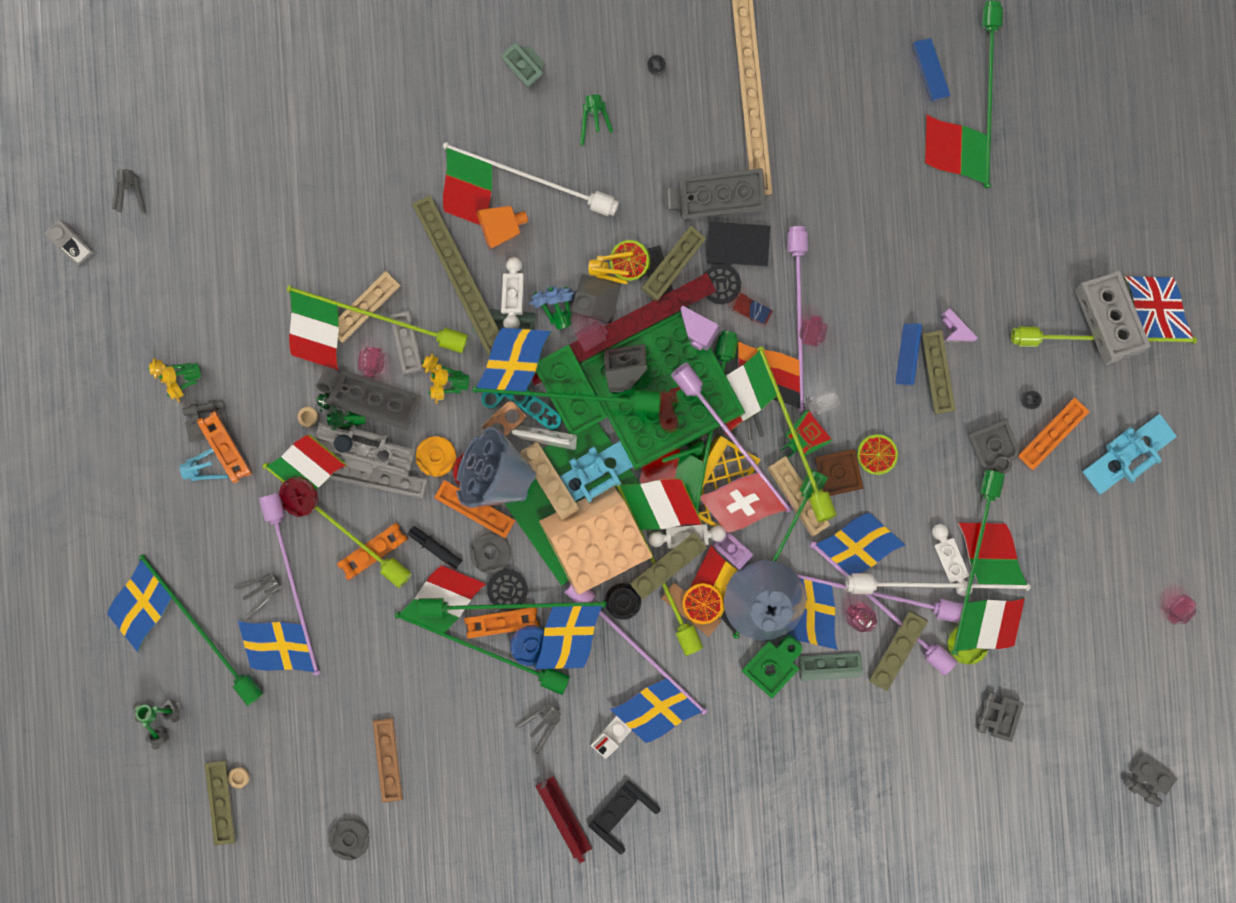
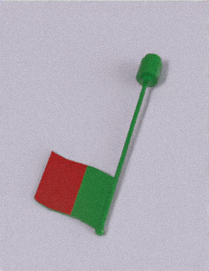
M986 1L982 8V28L990 33L987 135L966 126L940 121L926 114L925 164L940 171L969 177L983 183L986 189L992 185L990 184L993 52L994 32H998V29L1003 27V7L1000 1Z
M721 331L715 351V356L718 357L719 361H722L721 368L723 371L725 370L726 362L735 359L738 345L737 334L730 331ZM713 431L708 433L703 462L690 454L671 461H662L663 458L683 452V450L676 449L643 466L640 482L643 484L661 479H682L699 514L698 509Z

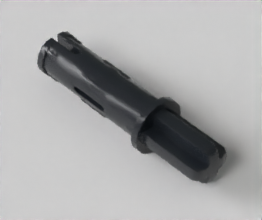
M412 526L408 531V536L421 544L422 549L426 548L454 570L463 561V559L435 541L432 535L428 536L416 526Z

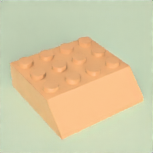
M614 486L592 498L590 503L586 498L576 502L579 510L563 520L560 519L556 512L539 521L576 595L652 557L630 511Z

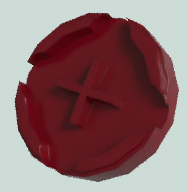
M300 476L292 477L284 481L280 487L279 496L283 502L282 506L291 515L296 517L307 516L317 507V491L307 479Z

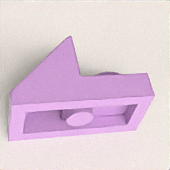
M950 308L940 315L943 318V324L948 329L952 328L954 330L944 339V342L971 343L978 339Z
M726 532L724 540L715 542L713 545L739 570L753 556L729 532Z

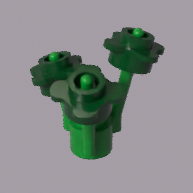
M319 393L316 398L320 412L323 409L329 410L330 405L326 404L329 393ZM332 406L331 411L327 413L326 421L327 425L331 426V430L336 431L337 428H349L352 424L356 425V427H358V424H365L366 417L347 411L344 416L342 410H337L336 406Z

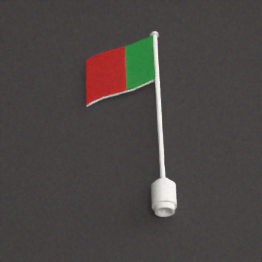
M449 142L443 144L447 154V171L443 190V209L445 213L480 225L477 212L489 209L493 188L492 165L588 200L587 205H590V210L602 215L614 216L617 211L619 201L608 194L596 191L595 194L591 193L589 197L451 146Z
M957 523L964 536L969 563L972 568L981 523ZM986 523L974 574L978 584H972L971 588L1026 589V591L1031 589V585L1026 583L1018 564L1013 537L1006 524ZM861 573L847 575L845 582L846 591L852 594H873L877 586L962 588L968 585L956 583L877 582L873 574Z

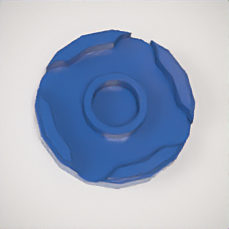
M528 625L520 628L513 635L510 641V651L518 663L525 666L537 664L541 654L544 630L535 625Z

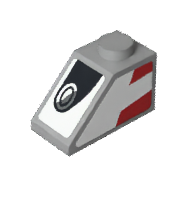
M60 219L44 232L53 244L78 266L94 253L77 233Z

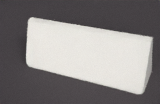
M521 424L512 430V435L521 440L572 450L576 449L577 436L573 434Z

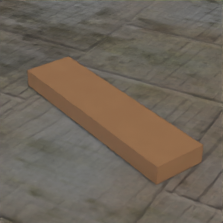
M394 718L373 720L382 803L403 800Z

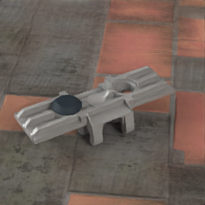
M319 423L315 436L317 441L339 459L345 460L344 463L347 466L343 467V469L350 471V468L360 470L369 477H372L374 468L407 478L415 453L414 449L386 442L388 434H377L356 428V425L353 424L350 431L340 428L332 431L331 426ZM353 436L379 442L380 446L377 448L352 441ZM387 451L389 459L387 461H380L377 457L378 454Z

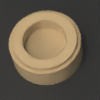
M304 407L298 412L297 418L302 426L313 427L318 423L319 414L312 407Z
M236 767L228 775V781L234 788H243L250 780V773L244 767Z

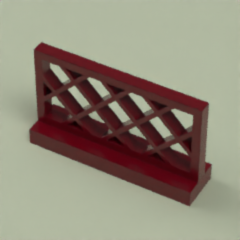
M553 775L538 783L535 787L574 859L577 858L579 864L585 862L586 852L592 850L593 847Z

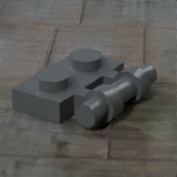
M210 400L205 404L197 405L195 403L190 404V407L182 408L184 416L192 415L193 421L185 422L189 442L206 439L197 423V420L201 418L200 413L210 411V413L217 411L218 413V409L225 408L223 400ZM227 414L219 415L228 433L231 434ZM214 423L208 426L211 431L217 428Z
M989 692L987 699L983 703L985 707L982 717H979L977 731L985 734L987 726L993 728L991 736L1012 742L1024 703L1002 696L1001 703L999 704L995 702L997 694ZM993 709L998 710L995 721L989 720Z
M1141 754L1130 770L1137 776L1134 780L1127 777L1123 783L1129 787L1131 792L1134 794L1138 793L1144 797V801L1159 807L1162 804V800L1157 797L1158 792L1160 791L1167 795L1178 778ZM1143 781L1152 786L1149 791L1142 787Z

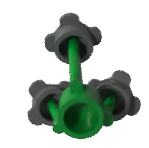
M151 700L134 703L135 721L142 722V726L149 731L145 739L152 744V749H159L160 745L169 741L170 736L163 732V727L152 728L150 723L156 719V713L158 712L161 713L163 720L169 719L173 723L178 722L180 710L182 709V705L179 702L173 703L171 700H167L162 708L156 706L152 708L153 702Z

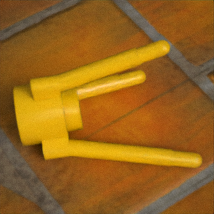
M633 252L597 256V260L591 259L588 267L589 275L628 284L627 280L607 275V273L629 275V272L609 269L608 263L605 261L631 256Z

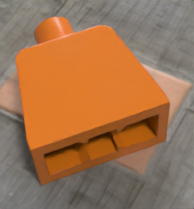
M511 206L484 209L477 212L489 250L519 235L520 230L518 226L528 223L526 212L522 211L514 214Z

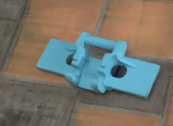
M1158 414L1137 431L1130 427L1106 445L1108 452L1082 472L1099 495L1123 477L1130 483H1134L1136 478L1155 463L1159 464L1162 461L1157 452L1177 436L1164 418ZM1146 436L1149 438V447L1141 439L1142 437ZM1140 454H1145L1148 459L1130 471L1128 466L1131 464V461Z
M619 441L599 454L596 452L595 447L589 449V453L577 460L573 458L569 461L572 470L560 476V479L574 501L585 496L590 503L592 498L614 485H620L621 483L617 476L632 468L633 465ZM613 458L616 461V467L614 469L607 468L604 464L606 459ZM609 473L610 479L587 492L584 486Z

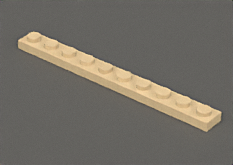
M731 0L749 170L763 169L765 195H772L753 0Z

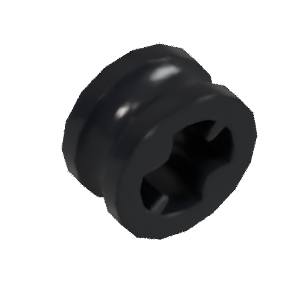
M653 55L649 58L647 63L649 72L653 75L662 74L666 68L664 58L660 55ZM653 61H655V62H659V61H660V62L662 63V64H660V67H661V68H660V69H658V68L652 69V66H653V63H652V62H653Z
M1036 391L1026 392L1021 398L1022 405L1029 410L1038 408L1042 402L1040 394ZM1028 396H1035V405L1027 403V400H1029Z

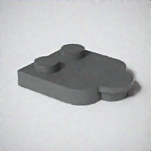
M1005 418L968 433L978 462L982 467L993 469V471L1003 474L1010 471L1012 461L1019 455V447L1008 419Z

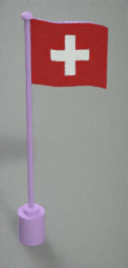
M688 363L679 366L671 374V377L686 396L697 395L757 471V473L738 478L712 492L701 494L700 500L726 532L743 529L769 515L782 511L791 512L792 506H788L702 396L700 391L702 390L703 382Z

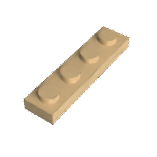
M385 271L351 306L375 313L401 286ZM347 309L339 316L338 340L344 343L371 316Z
M538 442L520 451L521 455L531 465L532 470L536 472L535 478L560 519L563 520L578 511L577 504Z
M785 456L767 469L797 513L804 499L801 496L802 492L799 491L803 482ZM807 500L799 518L810 535L815 536L828 527L830 523L828 521L818 523L810 501Z

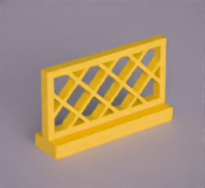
M716 435L710 445L703 487L706 483L713 482L714 489L716 490L718 489L717 480L727 478V482L730 483L731 476L740 474L741 477H744L743 473L747 472L745 476L753 474L755 469L751 465L750 468L742 470L740 459L745 458V456L738 455V452H742L735 444L720 435ZM728 445L734 449L736 457L725 460L723 452ZM747 452L756 465H758L761 459ZM737 460L739 471L729 474L726 463ZM723 464L726 475L715 478L713 469L715 466ZM704 505L705 511H701L698 514L700 519L713 527L716 525L721 526L720 523L716 524L711 521L710 511Z

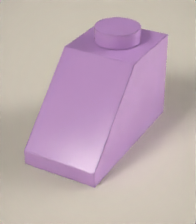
M682 306L681 313L689 342H691L690 345L701 351V349L708 351L719 332V325Z

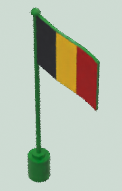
M810 468L818 490H822L829 477ZM808 474L799 489L804 499L772 561H777L807 500L815 492ZM711 545L690 588L704 583L712 585L719 591L723 600V609L719 617L733 631V638L738 639L740 638L739 632L731 625L724 609L727 584L737 569L723 559Z

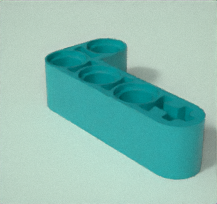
M484 392L481 396L482 404L489 409L497 408L504 398L507 397L547 429L556 430L561 425L562 419L560 415L536 396L525 395L522 401H516L514 394ZM489 394H494L497 398L493 405L486 403V397ZM533 403H540L542 406L538 414H533L530 410ZM546 409L549 410L546 414L550 417L557 416L556 425L551 424L549 426V421L545 417L542 420L539 419Z

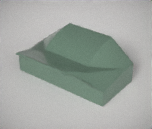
M515 42L500 56L507 67L527 88L543 75L542 68L545 62L530 46L521 47Z

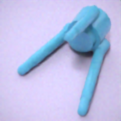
M212 448L194 458L187 459L186 463L179 466L182 478L184 480L191 479L192 482L196 480L225 479L229 476L227 474L198 475L201 473V468L211 466L212 462L198 464L196 461L213 453Z

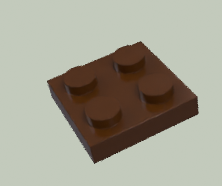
M855 449L814 457L817 471L829 477L822 490L829 492L830 496L864 489Z

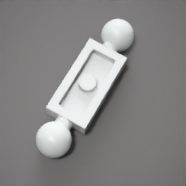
M511 257L506 262V268L510 273L503 274L502 315H508L503 323L505 328L518 329L520 321L516 315H523L524 274L518 273L522 269L521 260L517 257Z
M707 524L666 528V534L660 531L651 532L648 540L654 547H660L664 542H667L668 548H674L695 532L705 545H709L708 538L720 542L724 540L726 531L719 525L712 527L711 530H707Z
M944 524L935 525L932 529V535L940 543L934 546L949 582L957 581V584H968V581H965L964 578L969 577L970 574L955 538H947L949 531ZM967 586L956 588L957 594L965 597Z

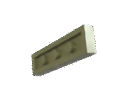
M690 225L640 289L654 301H658L706 238Z
M940 330L922 333L921 340L934 415L956 411L943 332Z
M693 532L630 582V584L640 597L644 599L706 550L707 547L697 534Z
M909 610L869 678V682L888 691L928 623L927 619Z
M227 760L206 762L205 773L214 846L235 843L236 834L230 783L228 781Z

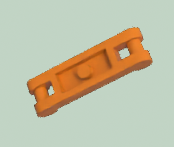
M213 411L205 419L203 417L198 419L197 423L231 481L235 484L240 481V478L252 475L249 465L245 462L217 411ZM214 423L217 428L211 431L208 426ZM239 465L241 469L235 472L232 467Z
M396 522L365 545L382 558L407 541L408 537L406 534H402L399 529L400 526ZM390 534H393L397 539L393 543L388 537ZM360 547L338 562L337 566L339 569H343L346 574L345 577L349 581L377 562V560ZM352 561L358 566L354 570L349 565Z
M523 608L465 617L464 622L468 628V632H466L467 638L518 631L520 628L528 625L540 627L539 621L536 618L537 608ZM522 615H528L529 622L523 623ZM481 622L482 630H476L475 623Z

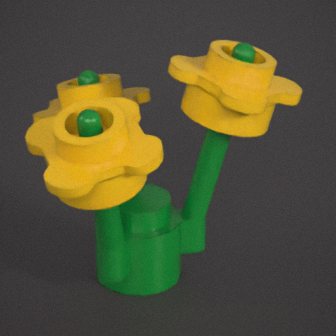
M431 353L430 357L426 356L422 360V367L425 368L424 373H427V371L431 372L430 380L434 384L430 387L428 393L430 398L434 399L435 404H438V400H444V394H460L461 390L467 391L469 375L463 374L462 371H456L437 364L438 357L433 356V353ZM447 381H450V387L453 388L443 389V386Z
M154 358L148 367L150 375H154V379L159 377L160 382L166 384L167 396L172 400L176 398L178 403L180 402L179 398L184 396L181 390L190 385L197 384L196 380L201 378L197 363L165 365L162 360ZM182 375L184 381L188 380V382L178 386L175 382L176 376Z

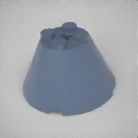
M494 427L483 429L484 433L480 437L475 436L467 447L459 466L457 481L460 482V491H456L459 502L469 508L517 501L523 502L527 498V491L536 477V472L532 470L527 460L499 429Z
M769 560L753 561L744 565L740 570L738 569L730 578L724 597V609L731 625L745 637L758 641L775 640L791 632L801 620L806 605L805 590L797 574L785 564Z

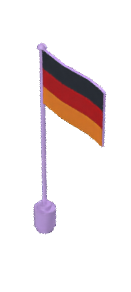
M805 226L789 227L787 241L788 252L792 253V256H796L799 360L779 352L763 351L784 403L796 407L798 412L804 413L806 409H804L800 256H804V252H808V232ZM738 341V368L743 366L757 353V348L747 346Z

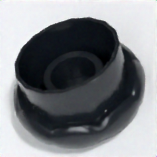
M627 583L616 584L606 594V609L612 617L619 620H628L639 612L642 599L632 585Z

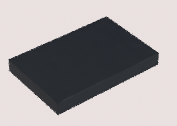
M709 221L706 263L768 267L771 226Z

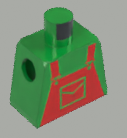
M808 410L793 424L805 456L832 441ZM789 429L784 435L789 443L780 449L787 458H790L796 452L799 453Z

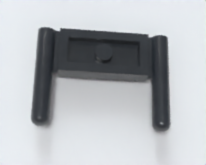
M629 780L623 784L588 824L591 830L619 854H623L625 848L609 832H611L637 800L641 801L654 814H658L661 810L658 805Z

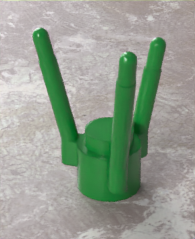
M594 94L585 97L586 103L583 104L580 136L581 146L584 145L588 111L589 114L594 116L596 132L600 131L598 114L601 113V110L609 132H613L605 102H602L601 95Z
M702 439L694 440L686 444L689 445L686 451L663 458L662 461H671L688 454L702 460L706 449Z

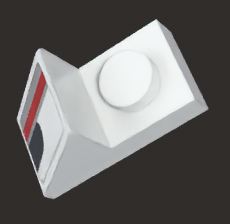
M615 716L590 746L607 759L619 747V744L631 732V729Z

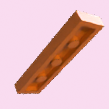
M1072 398L1019 453L1018 458L1033 471L1090 411L1076 398Z
M446 480L443 481L434 497L435 499L503 538L507 537L516 520L491 506L469 508L462 505L458 500L456 492L457 490L460 491V488Z

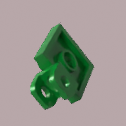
M792 635L784 637L777 646L771 641H767L741 671L772 699L800 669L794 661L802 652V644ZM791 644L795 646L793 649L787 648ZM773 664L776 672L774 674L771 672L767 674L765 666Z

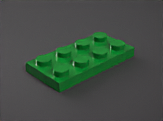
M569 345L539 360L536 372L547 393L596 396ZM550 397L569 434L576 435L607 418L598 400Z

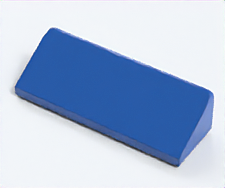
M932 39L913 42L912 48L930 102L950 97L951 95Z
M922 324L903 325L896 384L912 386L915 382Z

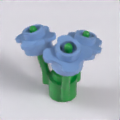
M550 286L545 289L544 293L541 290L534 292L529 305L533 304L535 308L541 306L548 316L551 325L554 324L556 330L564 329L571 325L570 318H572L569 301L575 299L574 294L576 291H572L571 288L566 286L563 288ZM546 302L554 304L556 311L553 312V315L545 305ZM558 302H565V310L560 309Z

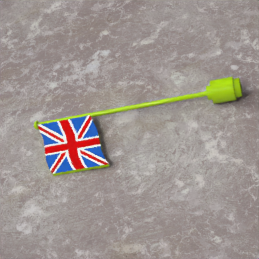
M1124 276L1148 341L1197 343V338L1192 336L1186 321L1181 294L1173 277ZM1018 326L1013 328L1011 332V342L1018 347H1038L1043 339L1094 340L1093 336L1043 335V331H1040L1038 326Z

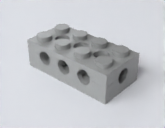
M1120 271L1083 282L1075 289L1104 365L1141 354L1151 347Z

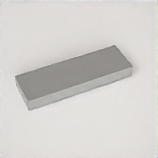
M410 310L390 315L391 319L413 325ZM391 323L403 375L423 371L415 330Z

